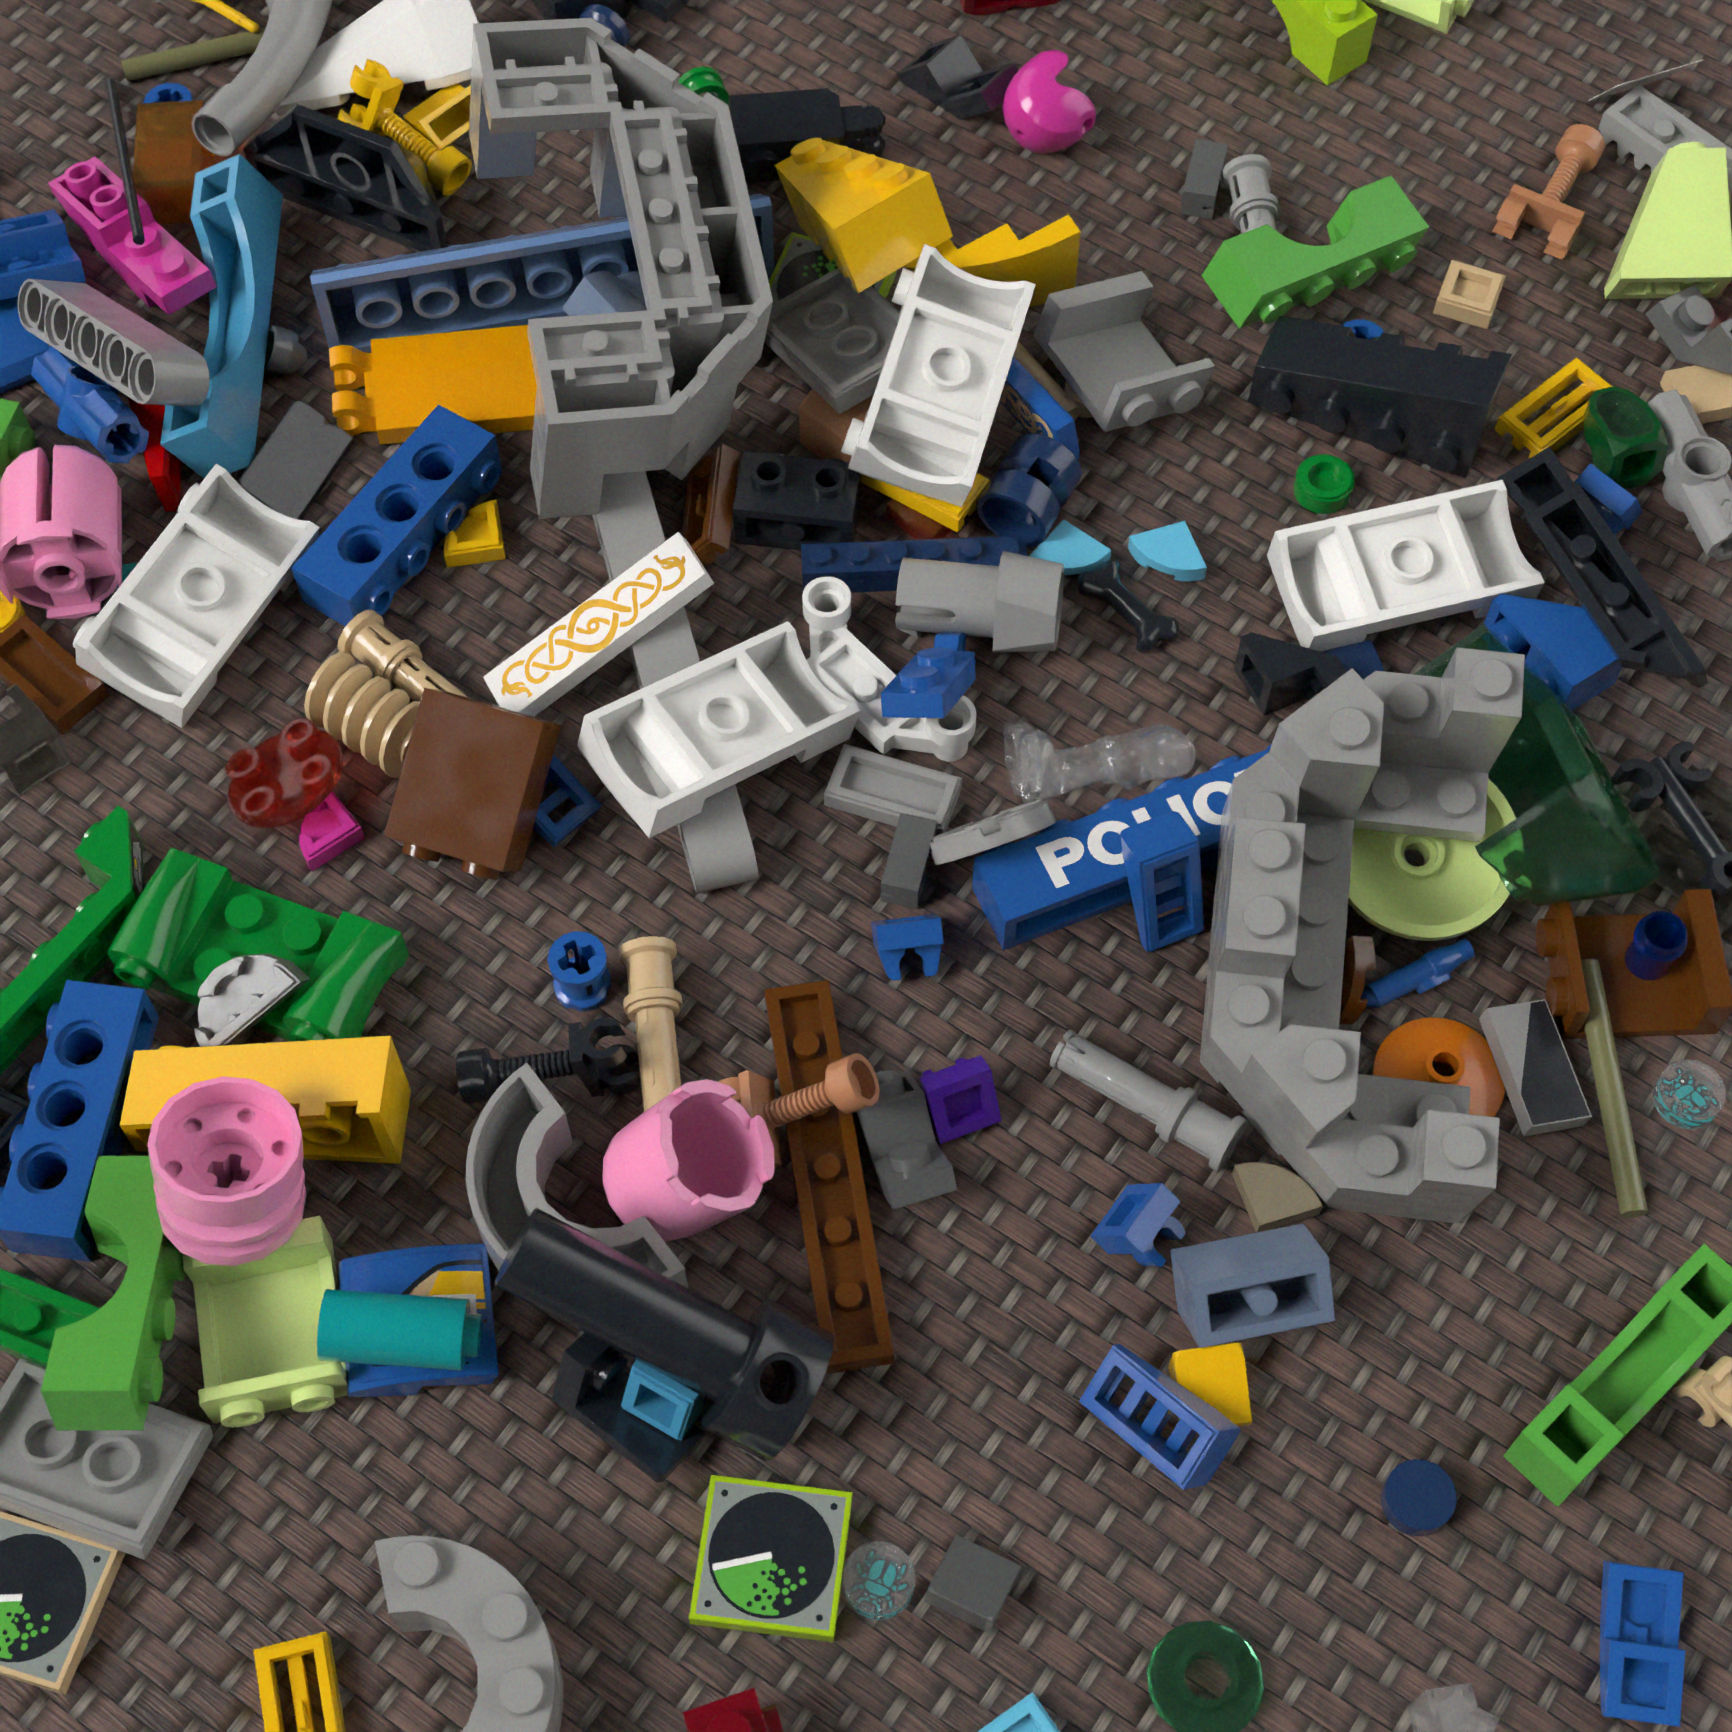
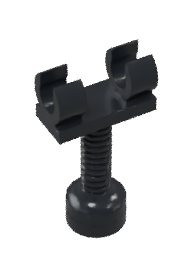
M598 1018L587 1024L585 1028L581 1022L569 1023V1049L565 1051L559 1050L558 1052H546L539 1055H526V1057H513V1059L511 1057L503 1058L500 1061L493 1059L487 1048L459 1051L456 1058V1077L461 1098L466 1104L488 1101L495 1093L496 1088L526 1063H528L540 1080L541 1078L543 1080L551 1079L554 1076L556 1078L560 1076L565 1077L567 1074L569 1076L573 1074L578 1075L592 1097L605 1096L604 1089L606 1088L617 1094H626L640 1086L641 1078L638 1073H626L617 1077L612 1076L611 1072L615 1066L622 1062H639L638 1054L632 1047L624 1044L612 1045L602 1051L598 1050L596 1044L601 1038L605 1036L616 1037L626 1035L617 1021L611 1018Z

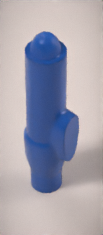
M1462 939L1452 945L1431 950L1423 954L1421 958L1365 985V990L1362 992L1360 999H1368L1366 1007L1380 1008L1413 990L1422 994L1451 979L1450 973L1462 963L1474 958V949L1467 939Z

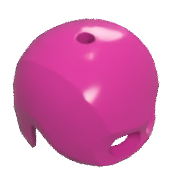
M1059 50L1044 51L1030 59L1014 75L1005 92L1003 113L1006 126L1014 140L1021 147L1033 153L1047 154L1065 149L1080 141L1082 136L1092 129L1095 122L1096 109L1091 100L1079 90L1062 86L1056 82L1055 78L1068 63V56Z

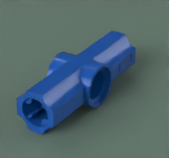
M52 346L44 354L34 358L31 375L42 386L43 391L60 408L57 426L61 431L76 438L89 440L109 463L128 464L133 456L145 451L149 431L139 422L135 413L119 398V390Z

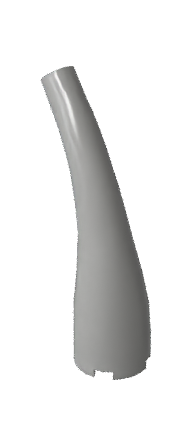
M266 0L269 19L255 52L230 84L220 87L193 117L192 130L203 147L218 156L232 154L278 108L307 66L323 33L332 0Z

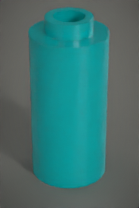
M326 1289L322 1298L318 1321L317 1356L319 1361L463 1371L466 1356H479L483 1317L482 1314H470L469 1299Z

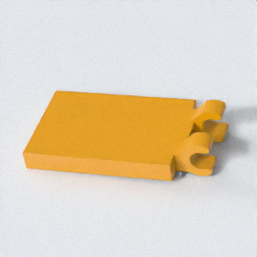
M528 325L370 339L371 353L363 352L349 345H337L329 348L331 371H334L335 389L339 390L332 394L333 416L337 419V426L350 436L377 431L380 445L402 443L409 438L439 404L492 434L533 430L537 384L527 336ZM365 386V396L350 391Z

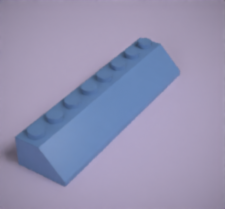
M762 194L750 195V203L769 281L775 269L772 204L768 196ZM623 216L599 222L564 226L558 229L512 235L464 245H453L447 248L396 255L383 259L342 264L336 267L313 270L310 279L329 348L337 345H349L363 352L371 353L370 339L528 325V319L568 316L562 307L585 276L598 271H611L618 277L622 274L639 270L628 217Z

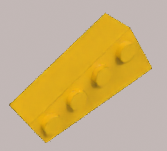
M811 138L797 144L791 150L792 156L775 165L799 226L816 245L821 244L825 256L830 261L835 260L840 273L845 278H850L852 286L858 293L920 257L924 244L935 248L953 237L933 179L928 172L906 166L902 163L886 160L873 154L857 151L847 146L828 142L821 138Z
M391 1036L190 1048L163 1046L156 1050L134 1051L120 1127L136 1151H148V1140L153 1119L169 1098L193 1083L224 1076L258 1081L277 1090L296 1111L302 1131L303 1159L401 1164L411 1088Z

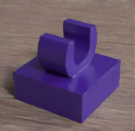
M982 1055L969 1060L965 1058L956 1059L955 1065L934 1073L931 1069L923 1072L922 1077H920L933 1133L940 1144L1002 1121L991 1068Z

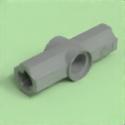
M1677 389L1658 393L1647 404L1661 422L1668 443L1667 455L1662 469L1666 476L1662 487L1664 499L1670 506L1685 513L1707 557H1714L1716 562L1731 559L1732 480L1728 475L1732 461L1730 452L1723 443L1715 438L1708 437L1686 395H1680Z

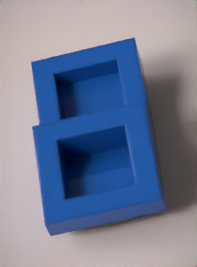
M1603 1561L1600 1613L1601 1715L1680 1727L1685 1650L1678 1648L1684 1572Z

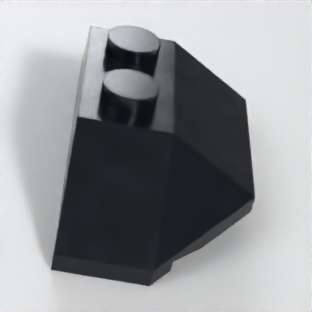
M297 104L252 138L243 148L246 160L280 191L286 200L420 252L448 247L442 216L421 158L394 140Z

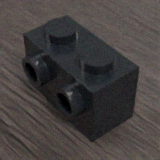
M744 451L733 505L735 543L801 551V544L854 542L861 505V473L848 469L849 462L836 458L822 460L787 456L779 452L759 453Z

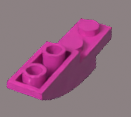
M97 157L70 166L63 175L48 182L52 193L85 237L149 308L157 304L164 312L170 315L217 287L209 268L155 221L148 203L138 194L137 199L145 242L142 245H136L133 242L123 181Z

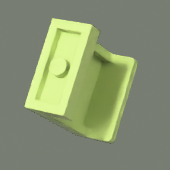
M320 1216L302 1219L286 1244L260 1260L237 1266L202 1263L182 1253L184 1271L194 1286L204 1388L198 1391L199 1404L213 1424L221 1422L226 1427L248 1426L263 1420L265 1417L264 1413L290 1407L297 1412H314L332 1406L337 1397L347 1396L348 1383L345 1362L319 1361L317 1356V1331L322 1298L326 1289L339 1290L332 1238Z

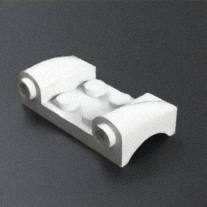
M924 244L914 272L903 268L891 302L902 307L870 407L864 421L852 418L841 450L842 453L852 456L848 469L887 484L962 507L976 476L1036 284L1027 281L999 282L974 276L950 263L936 248Z
M215 464L201 484L195 483L186 492L179 505L178 513L96 617H89L81 626L73 641V647L76 649V664L139 704L183 728L216 684L217 672L279 589L284 592L293 581L294 575L291 567L318 539L320 527L310 521L290 518L272 510L250 495L226 469Z
M1503 480L1278 530L1274 533L1267 553L1276 584L1300 646L1320 652L1363 642L1367 634L1469 610L1473 611L1475 619L1485 617L1492 600L1499 595L1507 594L1536 599L1544 585L1541 573L1528 563L1516 541L1509 515L1507 489Z
M787 621L584 715L577 746L620 805L639 825L647 837L651 838L701 813L706 798L793 755L802 763L850 739L861 710L854 701H847L834 695L819 681L804 657L796 630Z

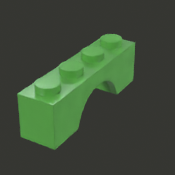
M1388 176L1350 191L1327 225L1331 244L1313 246L1298 243L1281 235L1266 224L1223 241L1201 276L1239 329L1263 320L1265 324L1276 321L1279 316L1286 314L1290 308L1301 303L1313 306L1325 299L1335 289L1345 285L1348 289H1354L1365 283L1374 273L1386 268L1392 273L1403 268L1416 256L1417 250L1415 246L1429 229V226L1394 178Z
M98 1156L84 1212L98 1251L124 1263L127 1266V1271L119 1289L103 1307L78 1322L55 1330L41 1394L57 1431L144 1430L149 1402H157L160 1398L163 1385V1367L159 1358L162 1340H171L173 1336L176 1318L175 1304L172 1298L175 1281L184 1280L186 1272L184 1271L182 1253L165 1236L161 1227L156 1207L154 1179L149 1156Z
M1703 1244L1661 1287L1604 1351L1575 1380L1568 1384L1520 1433L1503 1455L1556 1507H1559L1732 1324V1267L1706 1244Z

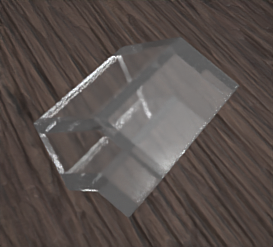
M1471 1683L1425 1690L1408 1708L1414 1732H1494L1499 1721L1498 1717L1477 1707Z

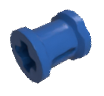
M579 931L564 934L555 940L549 949L547 962L551 975L554 977L553 987L557 999L564 1007L576 1009L580 1012H587L598 1008L607 1000L608 991L612 986L610 973L606 967L607 954L604 945L596 936ZM572 949L574 958L569 959L568 951ZM581 969L584 974L579 975L576 970ZM591 985L592 993L587 994L586 986Z

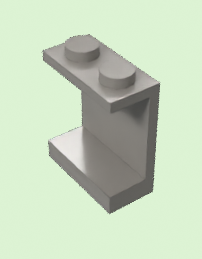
M1142 271L1050 293L1033 335L1104 432L1125 426H1139L1150 419L1172 413H1185L1197 407L1204 396L1205 387L1215 368V365L1209 358L1176 367L1140 319L1154 286Z

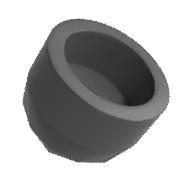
M271 326L267 337L264 371L280 375L294 374L300 371L307 363L308 354L305 341L301 335L289 329Z

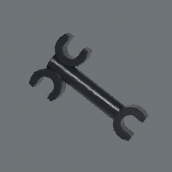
M1692 742L1675 744L1665 758L1662 756L1657 757L1650 762L1637 758L1625 760L1619 766L1611 781L1614 785L1633 782L1642 789L1635 794L1628 804L1629 809L1632 812L1648 810L1659 796L1707 867L1702 877L1703 888L1711 889L1713 900H1722L1732 887L1730 880L1725 876L1728 875L1732 878V852L1727 851L1690 796L1698 793L1713 774L1709 768L1693 772L1687 770L1682 765L1695 749Z

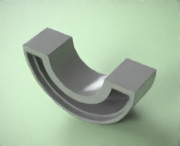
M528 1063L511 1074L499 1086L482 1110L472 1132L466 1159L468 1199L482 1241L497 1270H500L518 1233L530 1214L537 1207L688 1288L684 1266L645 1216L620 1227L592 1229L567 1221L547 1204L545 1200V1184L555 1161L573 1144L566 1114Z
M401 1536L375 1541L388 1613L402 1632L431 1630L455 1638L474 1657L477 1664L478 1696L468 1723L461 1732H559L563 1712V1680L559 1658L538 1608L518 1580L501 1564L486 1554L452 1540L432 1536Z

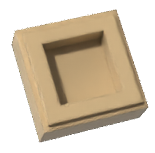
M1452 260L1433 313L1488 329L1506 276Z

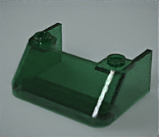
M1483 624L1413 675L1442 677L1457 647L1505 653L1514 652L1493 631ZM1525 663L1522 717L1488 773V779L1504 795L1516 819L1475 846L1478 855L1498 872L1504 886L1518 902H1523L1528 898L1533 904L1544 906L1639 893L1659 880L1661 872L1617 786L1612 783V777L1585 726L1573 710Z

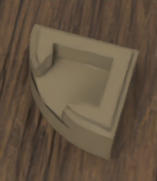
M1262 1162L1234 1165L1232 1176L1256 1233L1275 1229L1320 1214L1323 1206L1318 1196L1303 1179L1293 1172L1277 1165Z

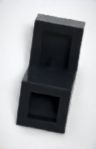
M960 34L930 44L898 72L897 76L902 84L962 120L990 112L1004 100L1005 92L1012 78L1019 69L1015 62L982 71Z
M1254 632L1241 636L1234 671L1263 716L1305 698L1308 701L1347 672L1337 656Z

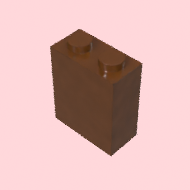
M424 688L384 836L404 842L402 853L416 858L439 862L442 853L462 859L463 862L460 870L479 877L498 880L500 871H521L561 725L451 692Z

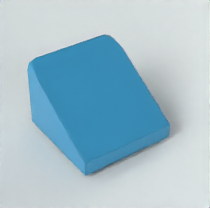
M637 1360L632 1365L621 1403L623 1409L682 1441L703 1411L705 1405L703 1398L695 1391Z

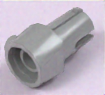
M1006 551L1002 552L999 566L903 558L900 565L896 593V605L902 607L901 612L896 614V629L917 637L918 631L964 633L967 636L993 638V653L1056 651L1063 599L1064 564Z

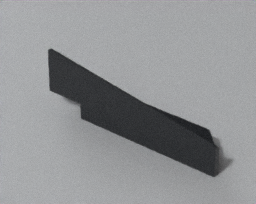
M1550 447L1496 478L1497 481L1503 480L1507 489V496L1525 513L1524 516L1528 527L1623 668L1685 679L1691 685L1698 688L1708 684L1705 667L1580 484L1577 483L1575 485Z

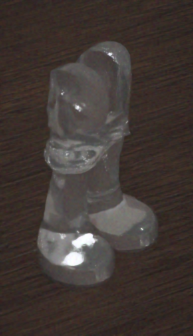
M1025 721L1006 723L1004 729V756L1009 782L1014 795L1022 797L1024 803L1039 799L1050 800L1055 796L1101 781L1104 784L1119 783L1122 788L1129 790L1145 781L1182 776L1191 770L1196 756L1195 747L1191 740L1181 731L1171 728L1166 724H1153L1124 732L1120 735H1106L1097 739L1096 742L1067 749H1054L1052 741L1044 731L1035 730L1030 723Z

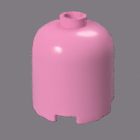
M709 1079L687 1082L632 1120L612 1138L603 1157V1187L609 1205L624 1224L645 1216L664 1242L693 1236L745 1211L755 1204L763 1184L771 1180L774 1175V1146L766 1122L761 1115L751 1118L744 1107L731 1098L736 1095V1090L730 1085Z

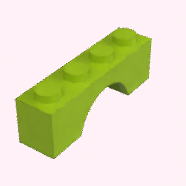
M1271 0L1286 25L1292 55L1327 86L1367 62L1378 14L1362 0Z

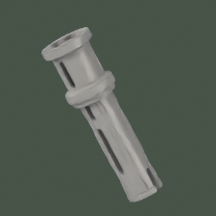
M1247 154L1236 157L1228 162L1222 170L1223 184L1225 188L1230 190L1233 201L1229 212L1230 219L1242 234L1266 224L1276 230L1275 222L1279 216L1280 206L1277 197L1271 194L1268 182L1272 173L1269 160L1262 155Z
M1069 1029L1063 1035V1040L1066 1041V1044L1060 1041L1057 1044L1049 1063L1052 1068L1063 1071L1155 1124V1133L1159 1134V1138L1169 1144L1176 1140L1209 1159V1168L1214 1171L1220 1172L1225 1167L1243 1137L1248 1124L1247 1119L1240 1115L1235 1116L1233 1119L1198 1100V1091L1191 1087L1184 1088L1181 1086L1177 1090L1170 1088L1077 1035V1032Z

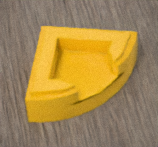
M497 500L487 501L470 509V515L463 520L460 527L455 532L453 530L450 531L446 537L444 558L447 568L506 559Z

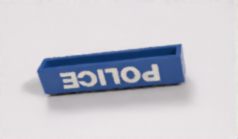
M1272 744L1266 750L1245 758L1240 756L1225 758L1215 764L1210 771L1191 778L1174 777L1166 780L1157 786L1153 792L1131 800L1127 798L1112 800L1099 808L1096 813L1078 820H1058L1054 824L1043 828L1035 836L1016 843L1011 841L985 850L981 856L975 857L972 889L1002 950L1132 902L1122 855L1120 833L1125 828L1167 812L1176 811L1180 813L1199 839L1201 875L1217 870L1222 811L1232 781L1267 754Z

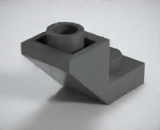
M1696 285L1659 301L1646 313V316L1678 361L1732 374V318L1721 322L1711 304L1704 298Z
M895 1070L876 1072L879 1082V1099L877 1103L856 1111L853 1115L877 1184L892 1209L894 1210L958 1190L953 1167L935 1141L925 1095L909 1071L901 1073Z

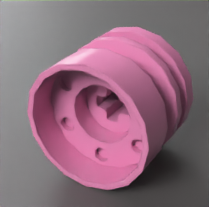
M224 1076L193 1083L168 1099L153 1119L148 1140L156 1207L165 1236L181 1253L205 1264L237 1266L263 1259L286 1244L302 1221L306 1200L305 1172L302 1166L304 1158L302 1131L296 1111L277 1090L258 1081Z

